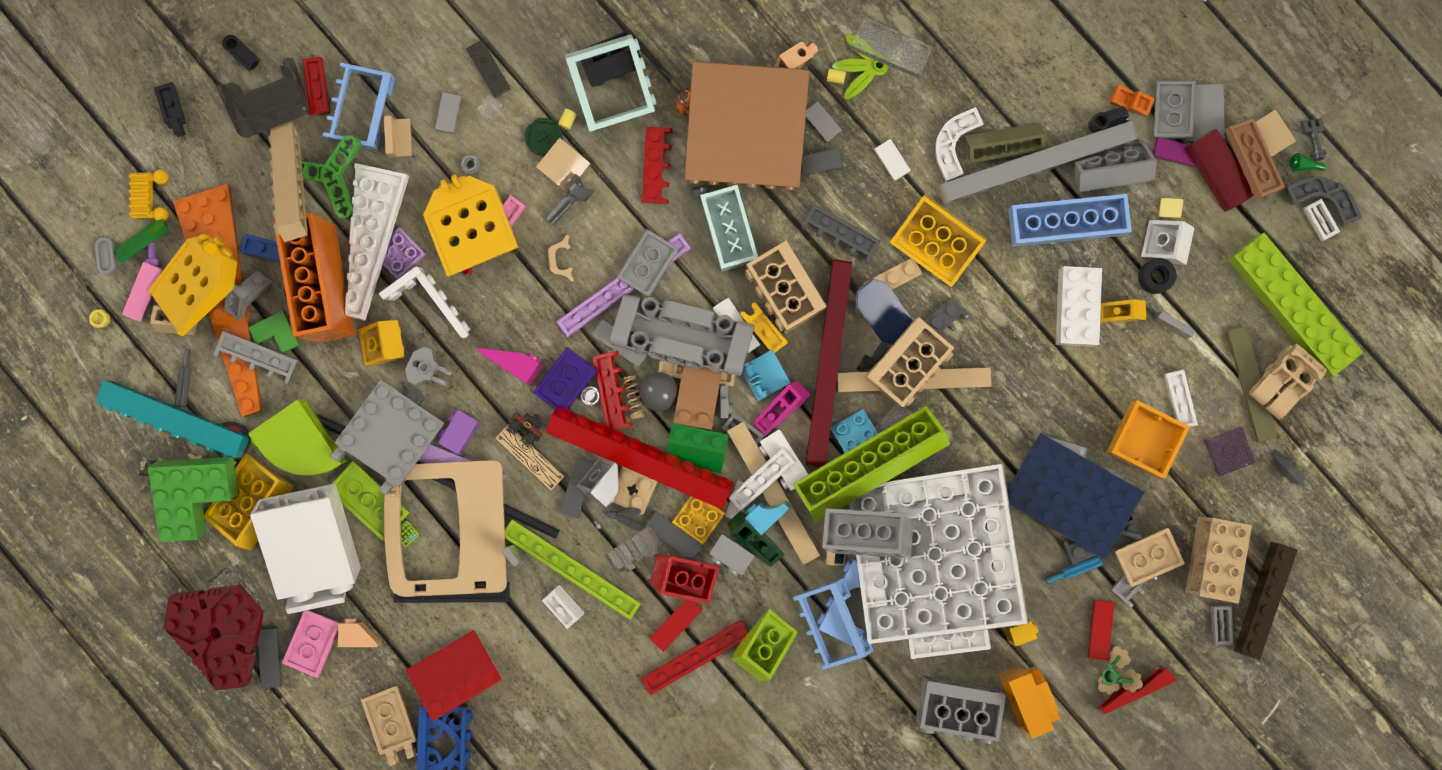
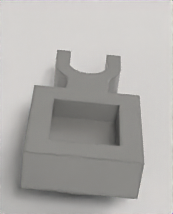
M720 386L721 419H728V415H732V403H728V386Z

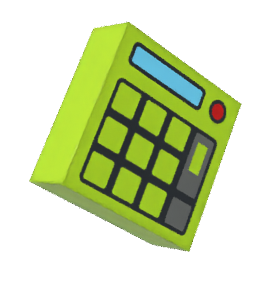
M408 520L401 525V542L406 548L420 535L418 530Z

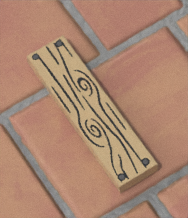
M510 424L496 437L511 454L551 491L565 477Z

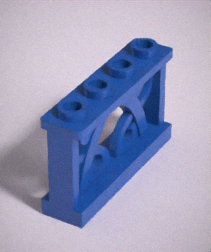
M424 705L419 706L417 770H444L445 766H447L448 770H452L453 766H457L459 770H470L467 769V761H470L471 750L468 749V742L471 741V730H468V726L472 720V710H469V705H461L444 715L442 719L439 718L434 722L431 720ZM452 712L458 713L461 716L460 724L456 725L454 723L455 718L451 719L448 724L446 722L448 715ZM439 726L440 729L436 735H432L430 733V729L435 728V730H437V727ZM443 730L450 735L456 744L454 750L444 760L437 749L429 746V742L437 740L443 733ZM459 753H460V761H459L458 759H455V758L458 756ZM435 754L437 756L438 763H436V758L434 759V761H430L429 755Z

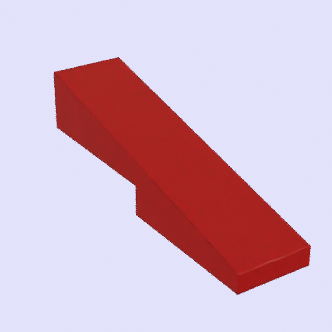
M1161 666L1142 681L1143 685L1140 689L1131 692L1122 687L1100 704L1097 709L1105 715L1177 680L1167 668Z

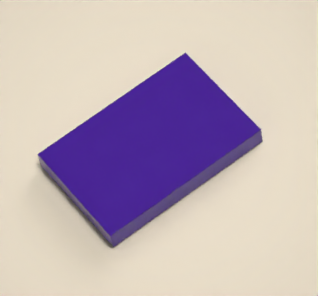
M566 347L533 393L553 409H556L557 406L569 409L598 370L569 347Z

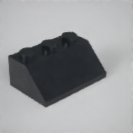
M629 30L588 47L630 35ZM629 45L580 60L591 87L600 86L608 80L617 79L623 74L636 71Z

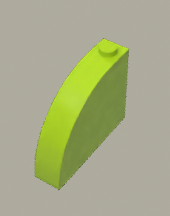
M305 398L296 400L248 433L251 437V443L258 447L260 452L272 464L289 473L318 475L347 462L344 456L339 463L330 457L338 447Z

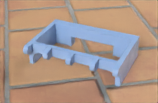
M340 63L339 67L345 69L343 80L336 79L335 82L341 85L339 97L331 98V102L337 103L334 117L327 116L326 120L331 121L332 126L330 133L323 132L322 136L339 143L344 137L336 135L351 73L382 79L367 142L360 140L362 148L378 151L382 132L379 130L386 97H391L395 78L391 73ZM349 140L350 145H353V140Z
M844 578L792 597L793 601L799 600L803 609L799 616H805L811 630H808L806 633L807 635L813 634L818 646V648L814 649L815 654L821 653L825 663L820 666L822 670L866 657L874 651L872 645L868 644L867 633L858 634L845 600L851 594ZM828 589L833 594L856 650L855 653L833 660L829 656L807 602L808 596Z

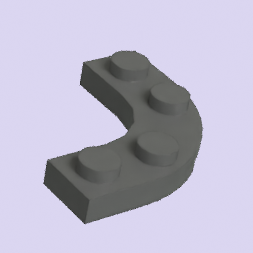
M1310 177L1285 187L1291 205L1313 197L1324 198L1330 202L1341 226L1362 218L1349 190L1341 183H1337L1327 177Z

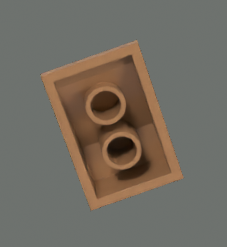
M683 366L674 417L675 424L712 430L721 371L713 373L705 367L694 369Z

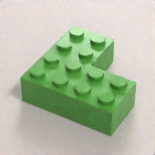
M233 457L156 461L148 467L160 542L198 540L206 533L202 502L231 501L238 495Z

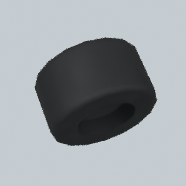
M1162 258L1153 259L1145 263L1138 273V282L1141 288L1151 294H1160L1171 289L1177 278L1176 269L1173 264ZM1154 269L1162 271L1164 280L1161 283L1157 284L1152 281L1150 274Z

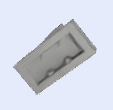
M256 271L239 286L234 284L233 290L226 296L224 310L237 320H241L245 315L246 307L271 287L272 281L259 271Z

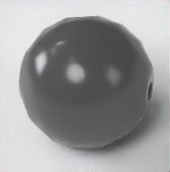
M663 372L647 375L639 388V396L642 403L648 409L656 412L670 409L676 403L679 394L676 381L670 375Z

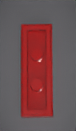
M323 58L303 59L310 115L330 114Z
M685 600L649 639L664 652L703 608L695 601Z
M1094 600L1088 658L1107 661L1109 659L1115 602Z

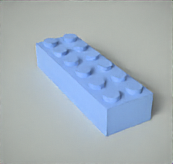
M1127 194L1012 205L1008 209L1012 247L1126 236L1132 232Z

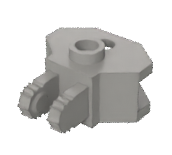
M425 346L413 352L405 368L408 382L418 386L427 381H435L446 386L447 382L437 378L436 375L439 370L446 375L452 374V371L438 363L436 352Z

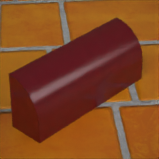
M1217 129L1207 132L1185 147L1186 152L1224 212L1235 208L1254 196L1242 168Z

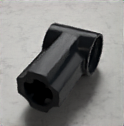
M235 35L224 37L222 41L224 49L248 71L258 66L260 59ZM237 42V46L234 49H230L231 43Z
M1124 106L1106 112H1099L1089 120L1088 128L1092 133H1096L1129 121L1128 111ZM1096 119L1102 122V126L1096 124Z

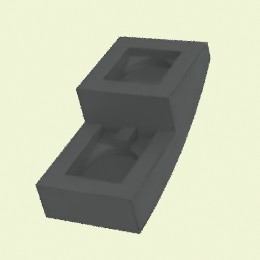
M833 149L802 156L804 175L809 176L823 171L829 172L844 168L841 150Z

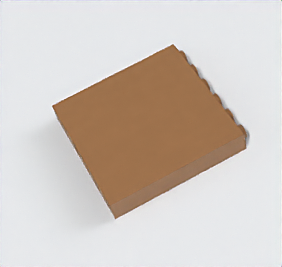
M692 61L685 180L693 184L707 181V184L719 185V182H726L727 186L743 183L746 187L753 188L757 187L758 184L764 185V188L768 189L783 186L785 190H794L795 187H800L810 70Z

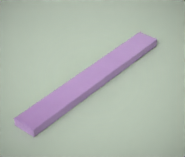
M680 233L668 241L679 248L672 262L691 250V247ZM616 278L556 322L565 335L569 337L620 301L624 294H629L635 289Z

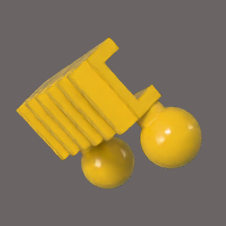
M159 169L154 173L129 174L131 179L129 182L131 187L129 189L131 194L129 197L131 202L129 205L131 209L129 216L134 220L138 218H154L155 220L163 219L166 221L169 217V212L166 208L157 207L153 211V181L160 185L167 183L169 179L168 173L165 170Z

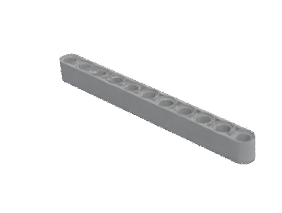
M1126 122L938 185L937 188L943 205L1133 143L1139 140V136L1134 122Z

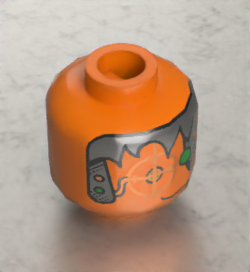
M686 87L675 98L677 104L675 108L682 115L685 113L689 115V87Z

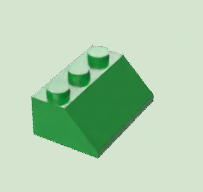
M672 423L666 453L673 454L684 461H689L702 469L721 473L729 435Z

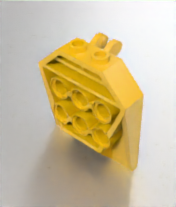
M454 174L451 176L453 183L450 184L445 179L440 180L441 185L433 191L423 214L447 277L519 248L498 190L493 185L471 176H461L458 178ZM486 203V209L479 211L480 205ZM469 211L468 217L463 219L462 213ZM447 218H451V223L448 226H445V220ZM495 224V229L492 232H487L488 226ZM477 231L476 238L470 239V234ZM455 239H459V244L453 247V241Z
M201 234L187 239L148 290L180 336H184L234 288L237 261L232 256L233 252L226 248L225 242L217 236L213 238L207 234Z

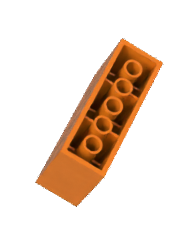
M307 213L308 235L284 242L282 237L275 232L293 337L323 343L355 336L353 320L345 315L346 293L348 292L336 225L313 213Z

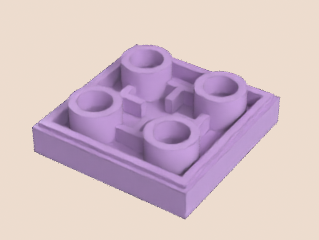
M398 227L391 235L383 265L398 280L408 273L426 254L401 227Z

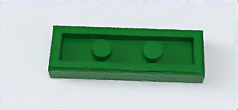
M163 219L155 220L115 249L117 259L124 263L148 246V244L169 231L166 221Z

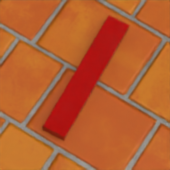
M739 620L643 676L641 680L649 694L652 695L738 645L749 632L743 621Z

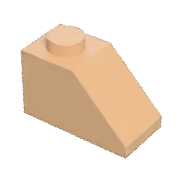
M345 618V622L338 623V647H378L381 645V640L363 622H357V618Z

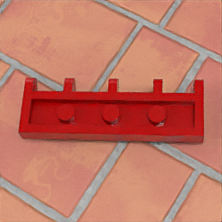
M646 127L642 203H669L668 199H661L662 187H669L670 184L669 182H662L663 168L669 169L671 166L669 163H663L664 150H671L672 145L664 144L665 133H672V128Z
M619 351L593 356L594 367L598 370L596 377L606 427L613 430L633 426L632 422L626 423L624 410H629L630 408L629 405L623 406L621 391H626V387H619L617 373L622 372V368H616L614 356L619 355Z

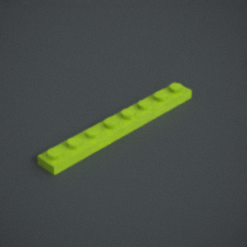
M514 519L506 527L505 538L629 620L632 619L641 605L639 601Z

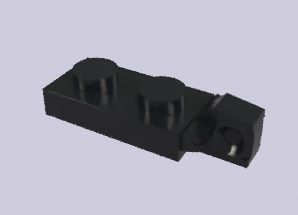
M170 82L155 87L154 90L164 123L167 124L169 129H173L174 135L178 137L184 136L183 124H186L185 116L175 84Z

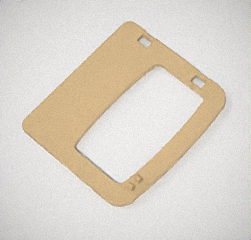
M495 460L416 464L404 481L452 478L455 481L460 525L458 576L454 579L411 581L406 578L401 542L402 485L398 487L394 484L390 492L384 496L385 552L389 586L392 591L398 596L403 597L504 591L507 587L506 557L502 553L506 548L502 464ZM486 581V588H475V582ZM426 584V591H415V585Z

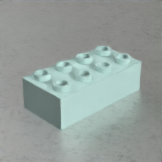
M738 185L700 195L721 272L744 266L758 258Z

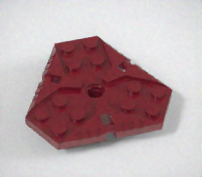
M241 584L210 588L205 592L203 589L169 596L163 628L175 640L176 644L180 645L179 647L184 650V653L192 658L193 664L197 666L199 671H202L201 673L206 676L205 678L215 690L246 687L250 684L256 651L252 650V648L258 645L264 611Z

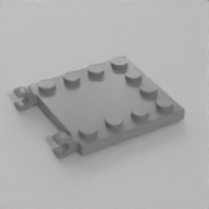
M380 380L334 442L339 447L330 457L339 463L347 451L387 479L379 489V491L387 495L394 484L398 487L402 485L445 423Z

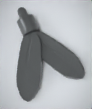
M633 507L617 512L611 510L604 512V515L608 516V518L617 519L633 530H643L640 523L631 519L641 513V510Z

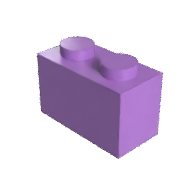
M458 410L457 412L454 411L448 420L450 424L447 429L444 428L441 431L438 443L454 453L462 455L481 422L462 410Z

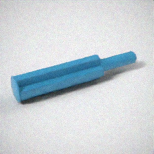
M1094 556L1062 569L1061 573L1046 578L1045 581L1049 584L1062 578L1067 580L1103 566L1100 556Z

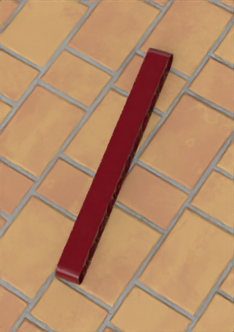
M837 259L832 261L806 456V465L822 467L826 465L852 261Z

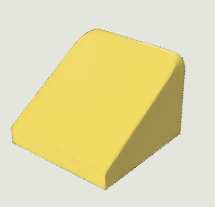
M1161 198L1158 217L1173 220L1180 219L1183 199Z

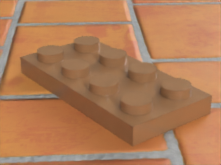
M1254 118L1226 128L1227 138L1232 145L1235 156L1242 167L1243 174L1251 187L1255 199L1257 200L1285 188Z

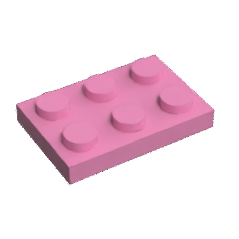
M312 610L304 611L282 664L319 678L338 634V623L341 622Z

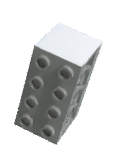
M826 509L822 548L834 554L911 559L914 519L905 513Z
M922 676L915 722L922 729V732L934 734V731H938L947 737H953L956 734L965 740L979 738L981 742L992 744L993 741L999 742L1006 694L998 688ZM940 706H943V709L938 712V708H940ZM962 709V712L957 715V712Z

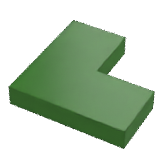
M283 310L248 327L255 343L262 344L275 338L282 353H286L301 345L298 338L293 337L292 326Z

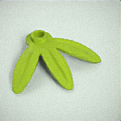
M851 34L846 35V40L851 48L863 59H845L832 65V68L835 70L846 72L864 71L846 90L844 94L846 100L863 91L875 75H884L888 70V62L885 58L876 57L872 49L862 39ZM876 63H881L882 68H877Z

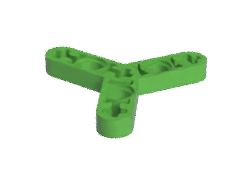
M355 135L344 136L325 164L301 160L303 179L323 182L337 216L343 219L353 216L352 199L342 174L361 147V141ZM349 140H353L352 144L354 145V147H349ZM340 153L345 158L343 164L337 162V155ZM311 166H314L317 170L314 177L309 173ZM330 171H333L331 177H328L327 174L330 173ZM335 187L341 189L342 194L340 197L335 196ZM345 199L342 203H338V200ZM348 207V210L343 213L342 209Z

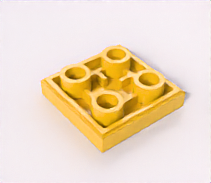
M690 496L672 523L703 545L725 513L717 507Z

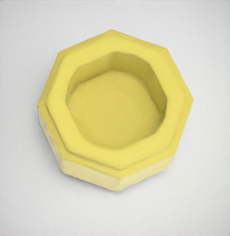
M102 309L93 310L89 315V322L95 328H106L110 323V315Z

